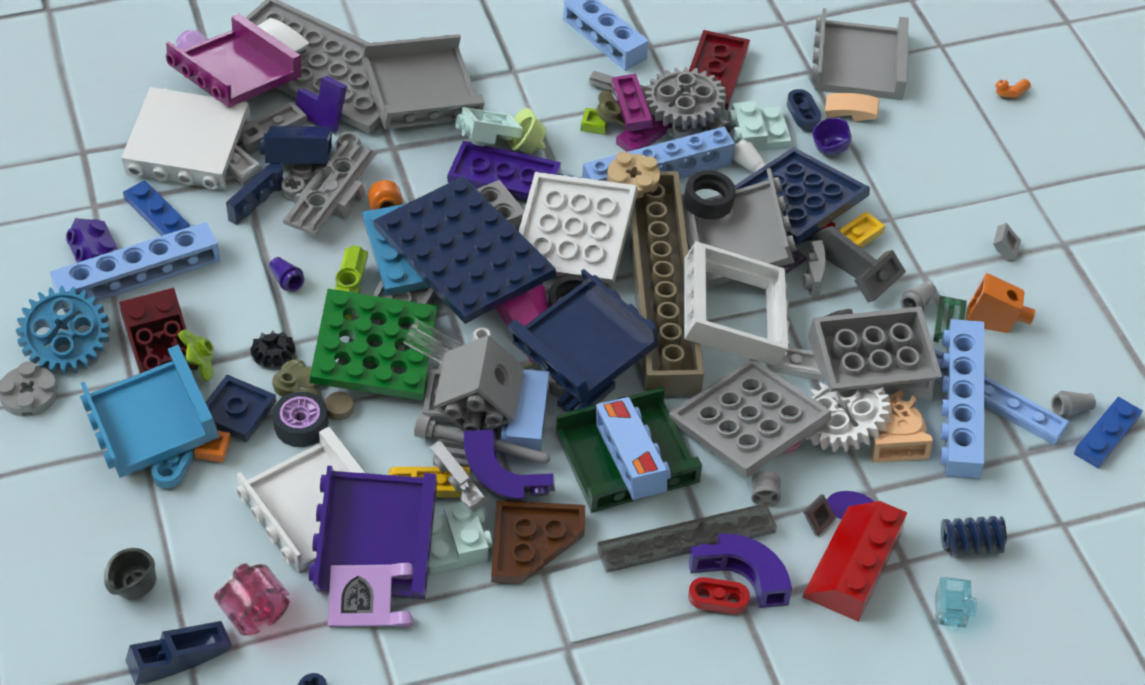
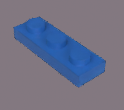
M145 180L123 191L124 200L160 236L190 227V224Z
M1118 396L1077 445L1074 455L1099 469L1139 420L1143 410Z

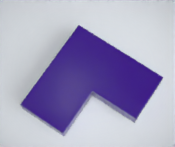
M329 76L322 77L319 95L301 88L297 92L295 105L306 114L308 120L322 127H332V133L339 130L347 86Z

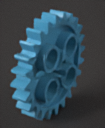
M60 286L59 293H55L50 287L48 296L45 297L41 292L38 293L40 299L38 302L29 299L31 309H21L25 317L17 318L18 324L22 326L16 329L17 336L21 337L17 341L19 347H24L22 349L23 355H30L29 360L34 364L39 361L40 368H46L49 365L52 374L56 372L57 368H61L63 375H66L68 367H72L74 372L78 373L79 364L89 368L87 360L90 358L98 361L95 352H105L104 345L101 342H109V337L105 334L110 331V326L106 323L109 321L108 315L103 313L104 307L102 304L96 305L97 300L95 296L87 299L86 290L77 295L74 286L70 289L69 293L65 292L64 286ZM62 308L70 309L65 315L56 314ZM83 325L90 326L87 332L80 333L77 331ZM46 327L50 329L46 334H36L40 328ZM61 345L70 346L66 352L57 351Z

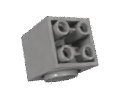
M489 335L450 350L444 354L434 407L462 431L492 430L515 421L524 367Z

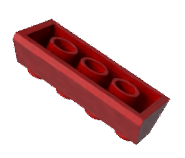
M882 501L848 506L803 593V598L859 622L902 534L908 512Z

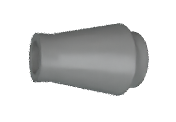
M925 281L921 285L905 291L900 301L901 307L921 306L924 311L930 299L936 293L935 285L930 281Z
M1060 391L1051 400L1053 413L1064 419L1093 410L1096 406V399L1092 393Z

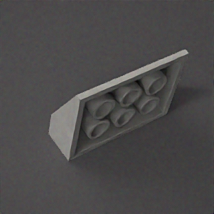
M921 306L813 318L808 337L814 359L831 392L942 379L941 370Z

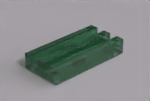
M946 296L939 297L933 342H938L943 337L941 325L944 303L949 304L945 329L948 330L950 320L953 319L955 305L960 306L958 320H964L967 300Z

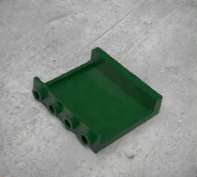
M661 387L654 390L649 389L628 397L634 408H639L643 425H648L652 442L658 444L662 462L666 461L668 463L671 478L667 479L668 492L700 483L702 464L698 456L691 457L674 421L669 417V411L664 403L665 389ZM596 404L556 415L555 433L590 512L593 513L636 501L632 499L597 428Z

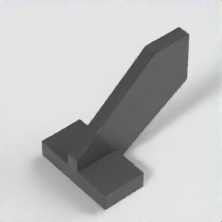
M833 226L818 230L809 237L811 242L822 240L825 259L856 278L854 281L868 303L878 299L906 273L893 250L886 251L876 260Z

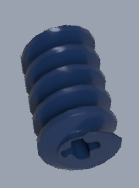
M989 516L987 520L984 517H978L976 521L971 517L966 518L964 522L960 518H956L952 523L949 519L942 520V547L944 550L950 548L952 556H957L958 547L962 548L964 555H969L971 546H973L976 555L981 553L982 546H985L988 554H992L994 545L997 546L999 553H1004L1007 532L1005 520L1002 516L999 519L996 516Z

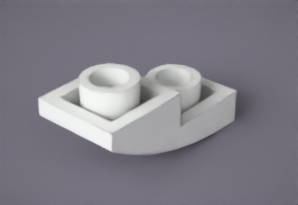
M270 18L258 25V27L298 54L304 51L309 44L299 33L278 20Z

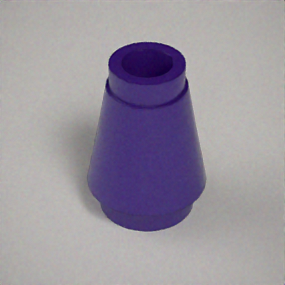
M275 257L270 261L269 268L283 290L294 292L303 286L305 278L300 268L281 257Z

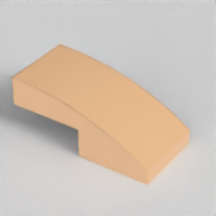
M827 94L825 113L827 118L852 115L854 122L878 119L880 101L877 97L864 94Z

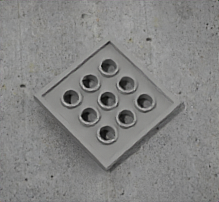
M750 359L671 411L669 417L679 429L747 478L830 421L831 410L757 360ZM746 415V416H754V417H752V418H746V417H744V416ZM766 429V430H774V431L766 432V431H763V430ZM723 430H734L732 432H723ZM742 444H754L752 446H742Z

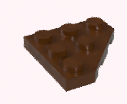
M496 501L491 582L522 584L584 537L585 505Z

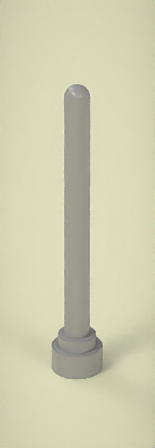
M423 414L419 415L414 429V436L423 439L438 436L464 443V431L438 425L437 421H434L432 417ZM496 440V452L541 464H548L551 458L548 453Z

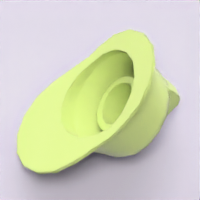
M522 109L514 117L523 128L522 137H512V140H507L512 150H519L527 154L533 153L537 148L545 149L546 146L543 139L546 134V127L536 118L531 109Z

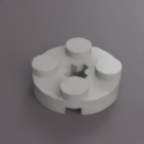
M23 362L18 368L11 370L0 380V401L3 408L16 416H23L22 413L29 412L37 415L46 411L56 401L57 385L55 377L44 367L35 366L33 362ZM26 388H33L31 393L28 391L22 393Z

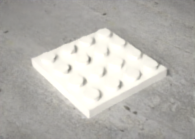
M535 172L519 232L556 268V276H582L581 270L585 269L592 276L597 275L603 283L614 284L638 193L637 185Z

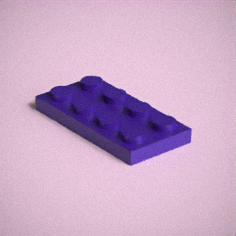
M463 141L448 172L447 182L450 183L463 176L478 189L500 180L514 198L527 200L535 172L558 175L561 170V162L490 146H478L471 142Z

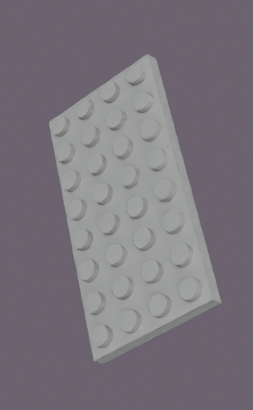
M265 0L245 17L257 26L270 18L278 20L291 27L309 42L307 48L299 53L301 55V77L278 86L276 89L294 98L297 97V92L301 88L319 95L322 77L329 76L347 86L341 121L368 134L382 122L362 63L364 45L369 42L279 0Z

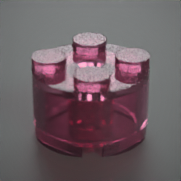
M245 563L238 566L233 571V577L214 595V599L238 632L244 636L259 633L260 631L257 627L265 622L269 626L274 624L285 613L290 603L287 595L290 596L289 592L270 568L264 564L249 566Z

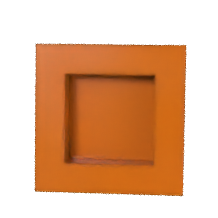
M218 431L220 438L195 447V458L224 463L231 442L230 433Z

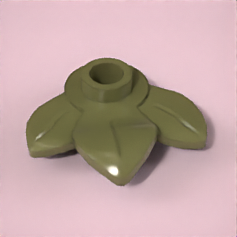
M609 90L600 92L598 95L599 104L596 108L600 119L607 123L616 122L626 127L618 101L615 100Z
M299 359L283 364L281 372L273 376L272 385L275 393L284 397L294 392H309L320 397L315 389L319 385L309 383L312 367H306L304 361Z

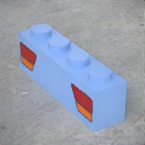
M629 397L596 404L597 428L632 499L636 500L667 492V479L671 478L670 469L666 461L662 462L659 446L657 443L652 442L648 425H643L639 408H634Z

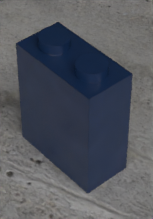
M270 126L260 141V154L265 155V163L328 164L332 154V127Z

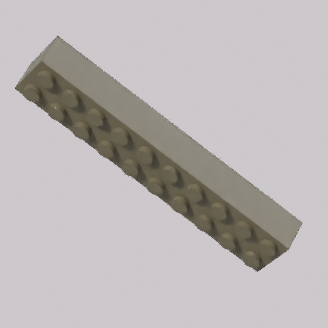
M660 171L658 188L653 193L649 191L644 193V197L636 199L628 228L636 309L642 317L651 319L658 328L659 346L642 358L644 388L646 391L664 387V396H694L702 391L704 369L701 345L684 339V258L688 254V244L678 171ZM630 174L631 178H635L636 174Z

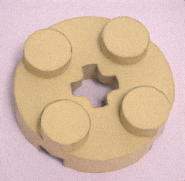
M620 152L616 155V159L608 166L607 181L637 185L638 193L636 199L644 197V193L649 191L653 193L659 185L660 170L654 157ZM630 174H636L635 178H631Z

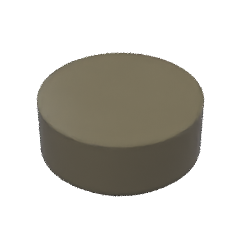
M334 392L325 399L328 416L334 420L346 419L354 411L353 399L348 393Z

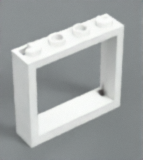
M695 241L684 258V339L777 366L780 360L787 356L790 341H788L790 323L787 320L789 302L786 300L788 283H785V269ZM706 271L766 289L768 339L706 321Z

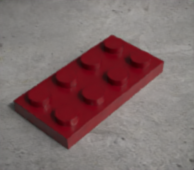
M703 30L689 72L697 68L699 74L707 71V77L715 75V81L720 80L721 87H725V110H728L749 49L750 40Z

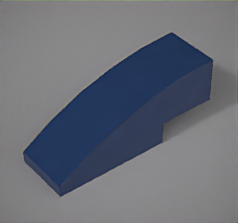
M222 621L163 631L159 640L132 644L129 646L125 661L134 684L140 685L176 675L203 664L230 650L232 644Z

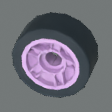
M309 392L290 393L278 400L273 408L272 417L275 433L287 445L293 447L313 445L320 441L319 431L328 427L329 421L326 405L315 394Z

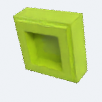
M585 108L580 131L605 135L608 123L600 119L596 109Z

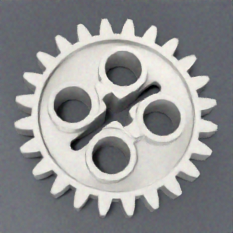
M821 383L820 391L811 390V398L831 410V420L805 437L806 440L811 439L813 446L820 443L822 450H825L829 445L832 446L833 452H836L839 446H843L844 451L847 452L850 445H853L858 450L860 448L859 443L861 442L870 445V437L879 439L878 431H886L885 423L891 422L890 414H892L889 396L888 394L885 395L883 387L831 392L828 386Z

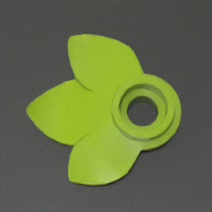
M188 330L180 331L178 336L187 346L186 362L199 366L200 375L204 382L211 380L214 375L211 362L214 353L212 343L207 338L195 336Z

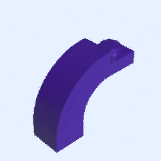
M493 430L464 431V450L468 464L478 482L494 496L505 501L527 502L526 492H531L532 496L549 495V491H556L553 473L519 475L504 469L497 461L496 436Z
M718 534L717 544H701L691 547L688 563L690 574L732 571L742 575L751 583L755 590L759 608L789 605L792 585L788 572L780 558L764 544L742 535Z

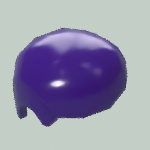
M827 118L818 122L812 131L814 144L823 155H839L848 150L852 142L847 121L840 118Z

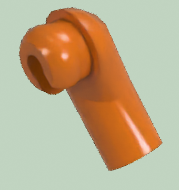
M1025 78L1014 86H1009L1007 80H999L995 84L997 89L995 92L1000 97L1018 98L1031 87V84Z

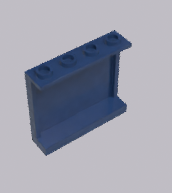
M585 269L581 270L583 283L528 324L523 326L515 319L507 325L512 343L541 369L549 372V376L581 404L659 346L658 328L655 323L649 318L645 319L642 317L635 306L626 304L614 289L609 290L597 275L592 276Z

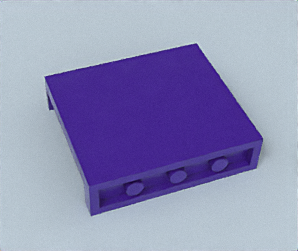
M327 465L326 475L322 474L320 479V493H324L323 504H318L316 510V522H320L319 533H314L312 550L317 552L315 563H310L309 581L313 582L315 590L330 592L331 565H392L411 563L414 568L413 579L392 578L391 597L426 599L438 484L436 474L424 473V477L420 478L334 471L332 466Z

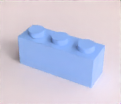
M523 370L515 421L508 423V425H502L501 441L541 451L549 372Z

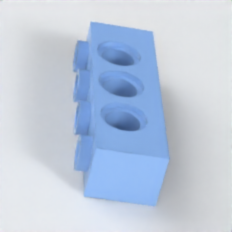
M599 0L564 1L563 20L624 71L647 59L648 40L645 36L638 33L629 23L621 19Z

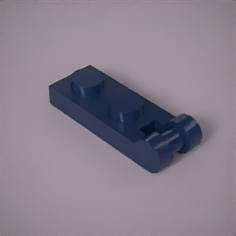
M270 163L226 202L228 221L237 225L241 220L248 217L259 204L265 202L274 191L282 190L281 183L284 179L282 177V164Z

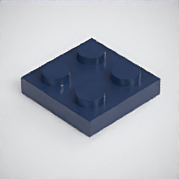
M226 375L205 403L212 415L217 430L228 432L231 436L247 442L277 400L276 394Z

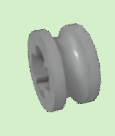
M288 176L283 179L281 183L283 197L286 200L293 201L295 195L301 193L305 188L304 180L299 176Z

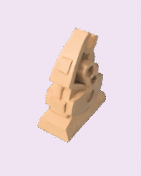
M902 390L889 396L892 414H890L891 422L885 423L886 431H878L879 439H873L871 451L873 463L930 458L933 439L930 434L926 433L927 427L921 413L914 408L915 396H911L909 401H902L904 397V391Z

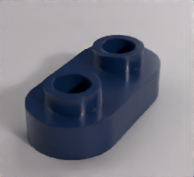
M795 89L789 92L787 107L795 123L804 130H813L818 122L821 121V112L812 95L803 89Z

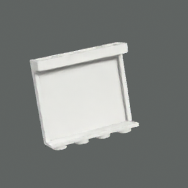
M150 87L121 157L126 174L135 177L154 178L159 181L178 182L184 185L203 186L208 189L226 190L225 174L243 125L251 121L249 104L241 102L228 108L214 97Z
M330 427L319 431V444L248 480L245 479L241 472L237 473L239 486L236 487V492L243 503L248 502L255 521L258 524L261 522L264 524L266 534L271 543H277L280 546V552L284 561L288 565L293 564L298 573L308 569L310 563H315L317 552L312 550L314 533H319L320 522H316V510L318 504H323L324 493H320V479L322 474L326 475L327 465L332 466L334 471L365 473Z

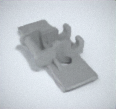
M344 140L328 164L324 167L318 166L314 171L313 178L303 191L295 195L293 198L295 205L284 218L283 224L316 236L337 209L342 212V218L347 219L351 214L350 199L356 194L355 198L360 201L365 195L363 183L358 181V179L377 155V152ZM340 167H348L350 169L347 172H338Z

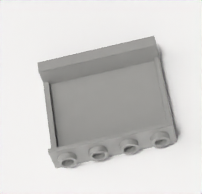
M823 8L821 18L817 17L815 32H819L815 33L814 47L818 49H814L812 61L813 64L817 65H813L811 80H816L815 90L834 93H856L878 98L903 100L907 83L909 18L899 17L897 28L826 20V8Z
M460 34L373 42L364 45L362 63L384 130L454 122L458 114H461L462 107L483 110L485 103L483 96L475 94L459 49Z
M768 168L769 180L737 189L730 213L716 220L703 219L692 214L685 206L684 194H682L684 220L690 249L695 241L778 267L795 263L792 252L797 251L793 235L788 236V232L792 231L788 215H783V212L787 211L784 197H779L778 194L783 192L779 177L774 178L771 169ZM717 195L706 200L718 201L724 199L723 195ZM706 271V288L734 280Z

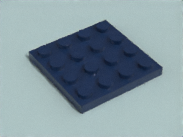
M795 147L735 185V190L767 181L769 180L767 169L770 168L773 177H779L783 192L778 194L779 197H784L787 211L783 212V215H788L792 231L788 232V236L793 235L797 245L870 195L869 186Z

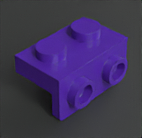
M75 218L71 228L66 233V242L69 244L77 263L118 250L105 221Z

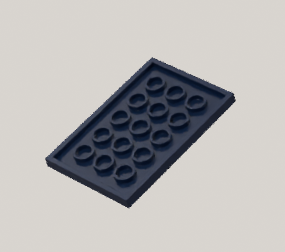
M463 176L374 220V228L464 324L556 276V268Z

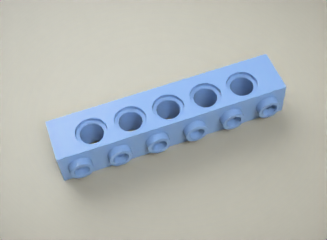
M720 127L629 151L628 153L654 157L657 160V166L660 171H678L679 179L703 170L712 171L731 166L735 143L725 127ZM616 155L583 163L582 178L607 181L608 166L616 159Z
M204 222L50 271L56 293H59L60 286H64L66 293H69L70 289L74 286L77 295L86 290L87 299L95 296L96 300L100 301L220 262L218 243L208 223ZM62 308L64 312L70 310L68 308Z
M951 319L949 329L943 330L942 346L947 347V353L943 352L942 369H947V376L942 377L941 392L946 393V399H942L941 416H946V423H942L941 440H946V447L941 448L940 464L945 465V476L980 479L984 466V322Z

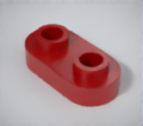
M699 577L691 582L688 598L690 603L698 609L740 614L749 605L750 592L745 585L739 582ZM699 595H706L708 598H703ZM732 599H733V600H736L737 602L734 603V602H730L729 600H732Z

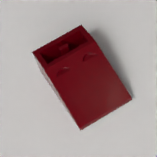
M175 288L119 302L120 313L139 373L171 362L172 359L168 348L179 345L186 360L187 346L181 341L178 333L187 329ZM187 363L190 369L197 367V365Z

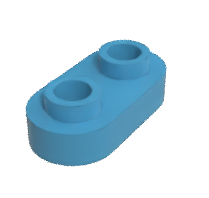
M190 449L183 452V455H176L154 464L152 467L154 483L158 487L165 489L177 486L182 481L194 459L195 449Z

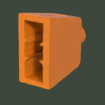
M986 273L968 303L966 320L984 322V329L1007 333L1010 332L1016 321L1030 325L1035 316V309L1023 306L1025 295L1023 289Z

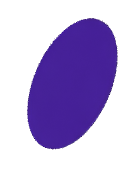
M854 491L835 492L827 499L834 515L839 519H842L848 506L874 502L868 496Z

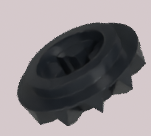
M272 330L267 335L261 332L260 338L253 339L250 351L252 359L258 365L266 368H278L293 359L296 348L292 337H287L284 331L277 334ZM277 344L278 349L273 348L268 352V347H273Z

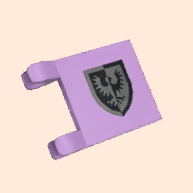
M412 564L331 565L328 627H412L413 617L410 612L398 611L391 613L392 578L413 579L414 568Z

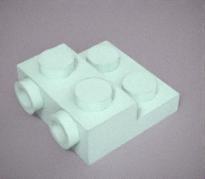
M757 101L733 103L732 110L728 111V120L734 126L733 137L735 142L745 139L747 142H752L757 151L790 148L791 138L780 106L759 108Z
M462 107L461 114H458L456 118V129L462 130V136L468 137L472 144L478 146H486V143L495 144L496 137L504 140H512V137H522L523 128L510 114Z
M463 502L445 505L444 513L434 515L429 561L430 574L488 561V549L492 548L493 544L489 530L483 531L481 524H485L481 507L473 513Z

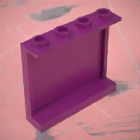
M241 14L231 17V31L181 50L171 42H166L167 64L228 108L301 77V55Z

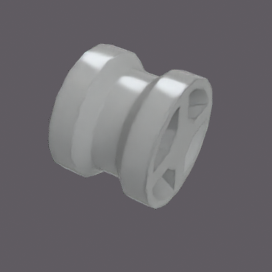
M761 471L752 476L751 485L754 490L751 494V500L754 504L761 507H771L780 502L781 493L778 488L780 487L781 479L778 474L771 471Z

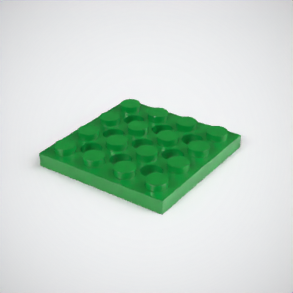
M327 289L309 383L423 401L437 306ZM351 314L356 316L358 319L354 321L346 320L344 316ZM381 319L385 324L375 325L371 321ZM408 323L413 328L406 330L402 329L399 325ZM343 336H349L354 341L350 343L342 342L339 338ZM374 340L380 342L382 345L379 347H372L368 345V342ZM398 345H405L409 348V350L402 352L397 350L395 347ZM339 358L347 359L350 363L346 365H340L336 363L335 360ZM365 363H374L378 367L376 369H367L363 365ZM394 367H401L406 372L402 374L394 373L391 369Z

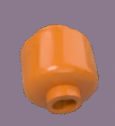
M390 180L377 181L368 191V201L371 210L403 204L399 186Z

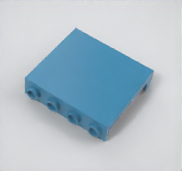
M179 345L168 348L172 359L171 362L95 392L89 393L85 381L81 383L85 394L81 395L80 399L86 412L92 410V413L87 414L93 430H100V432L95 433L101 450L108 449V451L103 453L108 468L112 469L115 467L119 478L220 438L212 415Z

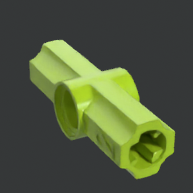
M351 245V247L345 248L340 270L335 277V290L361 294V284L368 260V251L362 249L361 246ZM345 315L344 318L352 321L353 315Z

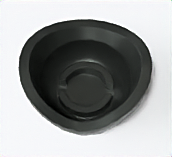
M127 548L117 552L109 560L104 573V584L108 592L129 600L138 599L148 594L155 586L157 580L153 557L140 548Z

